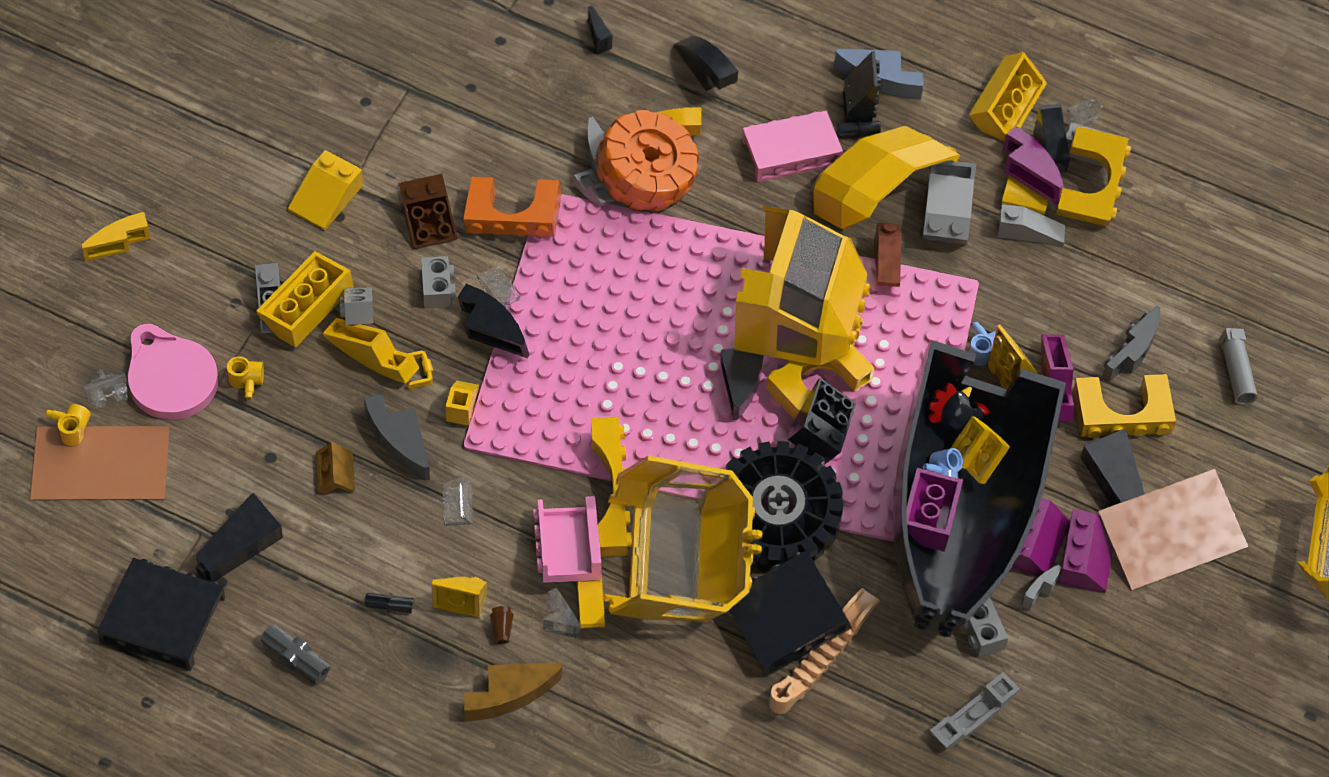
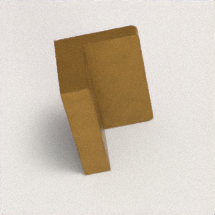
M333 442L316 451L318 493L326 495L336 488H341L350 493L355 491L353 452Z

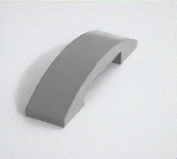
M1002 672L985 686V690L953 716L944 718L930 730V733L945 749L951 748L994 717L1020 691L1019 687Z

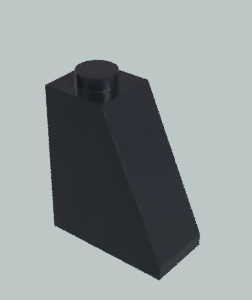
M1061 104L1039 106L1033 131L1034 138L1051 156L1059 172H1067L1070 156Z

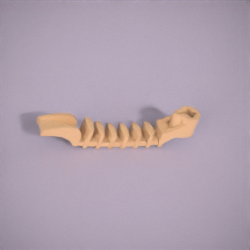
M863 588L852 597L843 608V612L848 618L852 629L818 647L815 651H810L808 659L802 660L800 669L795 668L793 670L792 677L787 676L782 682L772 687L769 707L774 713L784 714L790 710L797 700L804 698L805 693L812 689V685L819 681L823 672L828 670L829 665L835 662L836 657L839 653L843 652L844 647L850 644L852 637L856 636L866 618L880 602L878 598Z

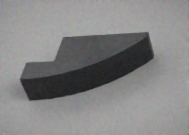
M691 36L674 43L673 47L706 91L715 87L720 90L738 81V70L723 52L708 40Z
M465 284L457 298L461 310L470 313L464 323L468 338L528 358L529 351L524 336L512 314L491 295L479 288Z
M734 348L721 350L720 365L733 420H738L751 403L757 391L764 355L737 351Z

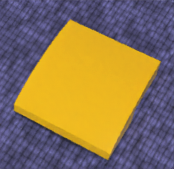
M1009 176L1001 204L1026 207L1034 212L1045 215L1048 200Z
M972 416L951 448H956L961 453L963 459L962 468L967 469L978 483L985 484L1010 446L986 424Z

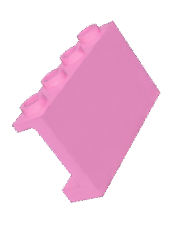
M827 111L793 116L788 119L770 121L760 125H751L743 128L742 142L747 144L755 165V178L757 182L826 168L843 153Z
M595 496L585 497V507L543 509V500H538V508L533 509L534 523L539 524L535 525V539H540L539 542H536V556H541V558H537V571L542 573L543 583L601 580V553Z

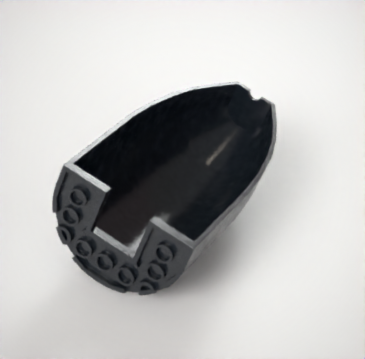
M931 340L922 357L898 461L894 489L893 537L896 563L903 591L915 621L914 626L920 630L928 629L937 632L942 637H951L952 632L960 630L983 606L1006 577L1022 551L1044 491L1066 383L1022 368L1008 389L966 376L975 362V353ZM946 383H951L958 391L972 387L969 403H981L988 408L989 413L983 415L981 421L999 435L1010 447L985 484L978 483L965 468H961L958 471V478L963 479L947 546L945 552L921 546L908 533L906 508L916 469H923L924 464H929L932 453L951 449L959 436L948 430L940 421L934 423L928 420L929 414L932 413L928 408V404L936 400L934 392L936 390L943 391Z

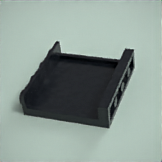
M807 550L792 555L788 561L781 565L777 564L771 567L764 575L752 578L749 593L729 609L767 677L852 629L848 618Z
M132 558L97 629L99 641L191 671L195 663L193 655L219 600H225L224 587L216 581H206L199 579L191 573L177 572L169 566L155 565L147 559Z

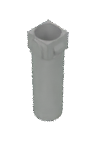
M1225 328L1219 337L1221 350L1224 352L1235 402L1239 405L1251 404L1257 400L1258 395L1245 345L1244 329Z

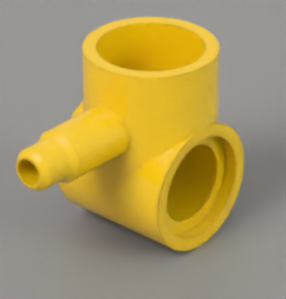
M234 357L227 363L228 380L234 388H245L246 400L252 399L254 385H263L264 363L248 361L244 357Z
M71 404L66 413L56 410L46 411V417L58 421L61 441L65 445L76 446L83 441L84 429L91 416L87 408L78 404Z

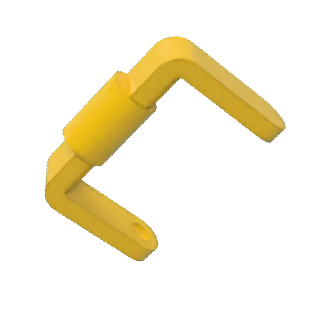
M426 352L408 353L413 355L414 359L422 358L424 374L427 376L426 379L409 382L407 384L408 389L431 385L433 383L432 374L434 371L430 359H427Z

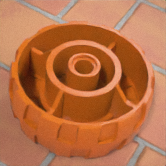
M636 110L634 113L628 115L625 113L615 119L604 132L595 158V162L598 165L596 171L601 184L603 183L609 191L608 193L618 202L621 201L628 205L629 208L638 211H662L671 204L675 205L690 190L699 168L697 164L699 160L698 149L686 128L681 124L679 125L672 117L666 114L649 112V110Z

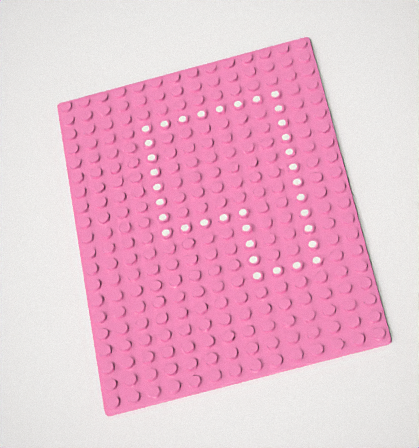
M562 194L555 237H527L506 305V309L512 314L522 331L529 351V357L524 358L493 347L464 441V448L468 451L612 481L607 467L592 450L591 418L619 417V424L624 425L625 439H621V446H626V460L622 461V468H628L649 455L726 470V464L733 457L736 459L740 458V451L748 447L755 451L757 450L758 443L769 441L771 447H777V441H788L789 448L795 449L796 445L787 440L794 419L766 390L768 375L773 370H779L784 367L789 360L764 355L757 391L751 403L738 420H733L720 365L721 350L734 348L736 298L738 291H743L745 280L740 278L742 268L770 273L773 260L764 259L765 236L646 211H638L608 203L598 206L588 199ZM806 245V257L831 262L836 261L838 251ZM859 256L867 272V283L870 284V292L868 297H864L866 300L864 313H859L863 318V325L860 329L859 338L853 346L875 368L873 380L854 392L835 372L827 369H815L806 373L802 377V381L811 392L817 380L822 378L856 403L841 453L824 465L825 467L831 465L837 474L836 482H840L843 491V513L839 530L894 542V489L898 461L922 357L931 340L965 350L979 283L974 279L901 265L900 287L877 285L875 259ZM789 264L779 309L819 329L823 302L832 271ZM778 325L777 347L779 349L804 353L809 347L817 345L816 339L783 325ZM684 470L675 475L703 479L717 477L716 475ZM660 484L658 491L700 500L705 486ZM769 494L761 501L762 507L767 513ZM790 496L787 514L795 508V503Z

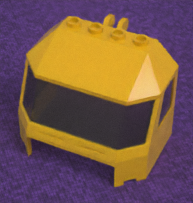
M763 205L762 210L766 211L764 259L773 260L770 273L745 268L741 270L740 278L745 280L743 291H738L736 298L734 350L819 366L848 354L850 345H855V341L859 338L860 329L863 325V318L859 313H864L866 304L864 297H868L870 292V284L867 283V272L851 238L845 237L799 212Z

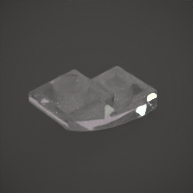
M497 266L477 275V279L485 292L494 297L504 307L520 300V295L513 284Z

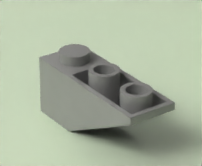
M278 263L255 265L259 307L280 287ZM260 318L261 334L273 333Z

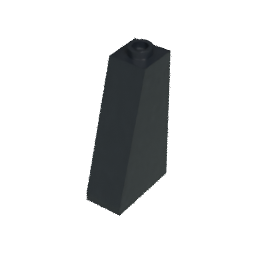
M1125 429L1084 445L1081 459L1112 506L1145 494Z
M254 493L251 494L196 554L197 565L195 568L202 578L206 577L208 580L217 581L282 539V526Z

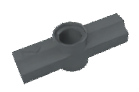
M275 624L269 626L260 638L261 643L276 653L283 664L289 669L299 670L316 684L322 682L327 677L330 665L315 655L308 644L298 637L292 638Z

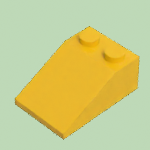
M325 150L311 166L290 203L288 211L325 231L362 188V169Z

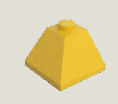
M464 576L435 579L432 581L433 608L480 618L487 596L486 581L477 577L468 578Z

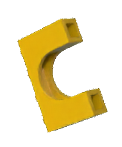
M1076 127L1069 153L1092 158L1100 162L1107 171L1108 184L1103 190L1091 194L1063 188L1055 215L1107 227L1110 221L1115 220L1117 208L1113 206L1115 200H1119L1122 188L1118 187L1120 179H1124L1126 172L1123 162L1124 159H1128L1131 146H1127L1129 138L1084 127Z
M817 345L809 347L804 353L817 355ZM850 345L848 354L821 366L789 360L784 367L779 370L775 369L768 375L766 390L795 420L810 394V391L802 381V377L806 373L815 369L833 371L856 392L873 380L875 368L853 345Z
M1167 374L1144 375L1140 387L1144 409L1133 415L1118 414L1107 407L1102 397L1099 377L1076 378L1073 396L1080 437L1097 438L1099 436H1108L1125 429L1127 435L1135 436L1146 434L1166 435L1172 433L1176 418Z

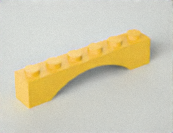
M619 417L591 418L592 450L607 467L612 479L613 494L615 495L619 486L615 483L617 476L620 472L627 469L622 468V461L626 460V446H621V439H625L624 425L619 424ZM610 503L604 518L598 524L601 557L627 556V548L632 547L631 532L627 533L626 525L631 524L630 511H625L624 505Z

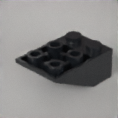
M872 51L844 80L843 103L845 123H856L857 120L872 122L873 118L877 117L876 105L879 104L878 91H881V78H877V74L880 71V62L875 59V51Z
M819 378L795 418L787 440L796 446L800 444L808 447L809 455L812 456L816 452L825 459L824 465L842 451L856 403L822 378Z

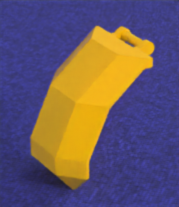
M907 126L861 138L819 174L812 186L814 214L842 230L850 228L869 219L877 204L915 170L948 160L957 163L961 155L957 153L956 149L950 146L946 147L930 136L923 135Z

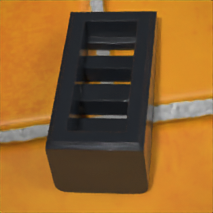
M589 6L588 25L595 49L598 54L612 49L613 35L594 7Z

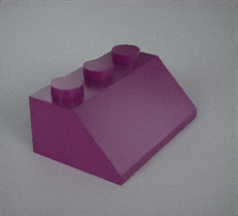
M920 468L916 469L906 508L908 533L921 546L945 552L963 479Z
M1041 497L1029 534L1012 568L1039 577L1053 568L1069 519L1051 500Z
M1077 509L1072 510L1058 583L1106 593L1113 546L1101 517L1096 513Z

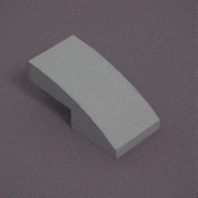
M592 169L573 176L571 181L585 197L596 205L601 206L615 201Z
M1057 565L1049 569L1030 586L1024 596L1023 608L1030 611L1040 593L1048 597L1050 596L1060 577L1061 566Z

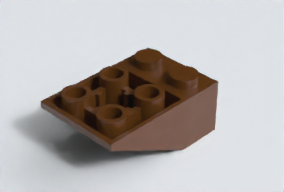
M443 174L398 183L396 187L414 249L458 239Z

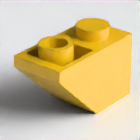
M456 381L451 386L446 403L447 422L469 426L479 391L478 384Z

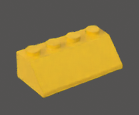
M1024 52L1004 56L968 116L980 131L1005 142L1008 132L1015 127L1020 128L1047 82Z
M314 251L256 312L279 339L296 348L338 305L340 296H344V289L354 288L351 272L342 265Z

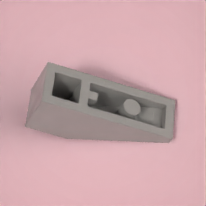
M1002 204L998 219L997 238L1064 246L1065 225L1026 207Z

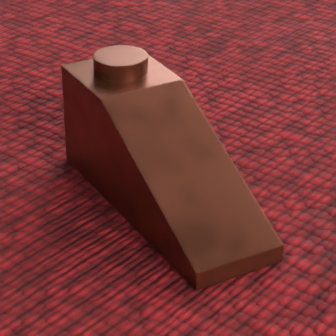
M877 223L874 238L877 285L900 287V224Z

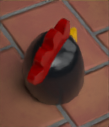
M946 383L943 391L936 390L934 392L936 400L928 404L929 410L932 411L928 416V420L934 423L940 421L948 430L960 435L972 416L981 421L983 415H987L989 410L981 403H969L972 387L958 391L951 383Z

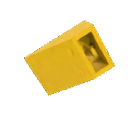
M1000 324L997 325L988 367L999 378L1002 388L1008 389L1021 368L1037 373V371L1012 337Z

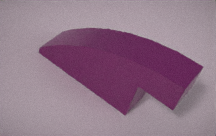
M1015 127L1006 134L1003 151L1009 154L1004 173L1055 205H1058L1063 190V182L1055 162L1033 137L1019 127Z
M1041 334L1043 376L1066 383L1058 421H1072L1074 403L1071 389L1074 369L1065 336Z

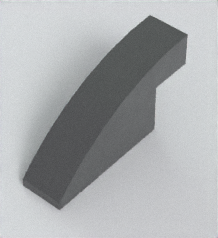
M382 394L364 397V407L368 422L383 448L405 469L424 480L430 479L429 463L415 408L387 413Z

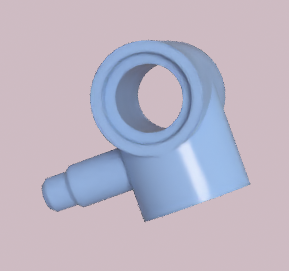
M974 322L972 327L977 335L971 340L969 352L976 354L974 364L983 366L988 364L996 330L987 334L978 322Z
M956 448L934 452L930 456L929 464H924L923 469L958 478V471L963 465L962 455Z

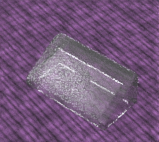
M464 477L443 483L445 526L473 524L472 484Z

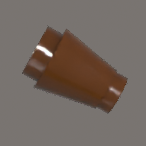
M494 607L489 616L495 643L507 644L510 642L514 614L511 613L510 607Z

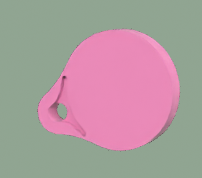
M143 324L133 330L131 334L132 358L128 371V383L132 399L136 405L150 416L165 420L184 419L202 411L212 401L218 388L217 367L209 351L196 342L174 336L153 324ZM146 339L154 341L151 345L142 344Z

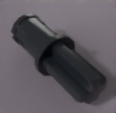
M857 120L856 123H840L836 127L839 137L857 136L860 138L862 135L881 133L880 121L861 122Z
M366 593L364 604L366 607L387 609V612L392 610L412 614L414 598L392 596V593L389 595Z

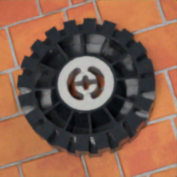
M769 441L758 443L757 450L753 451L751 447L740 451L739 459L733 457L726 464V470L733 471L753 497L755 514L752 519V530L762 531V537L758 540H753L751 543L761 546V553L753 555V561L757 562V568L769 570L770 565H781L788 561L792 555L806 550L810 557L816 561L824 554L826 546L830 548L836 539L837 531L839 532L844 500H842L843 491L841 484L836 482L837 474L831 465L828 467L824 466L825 459L816 452L812 456L809 455L808 447L797 444L796 448L792 449L789 448L788 441H777V447H771ZM769 494L767 513L762 507L761 501ZM790 496L795 503V508L787 514Z

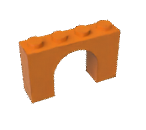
M471 177L463 218L466 233L555 237L562 197L560 180L537 179L532 204L522 212L505 214L493 207L496 195L494 178Z

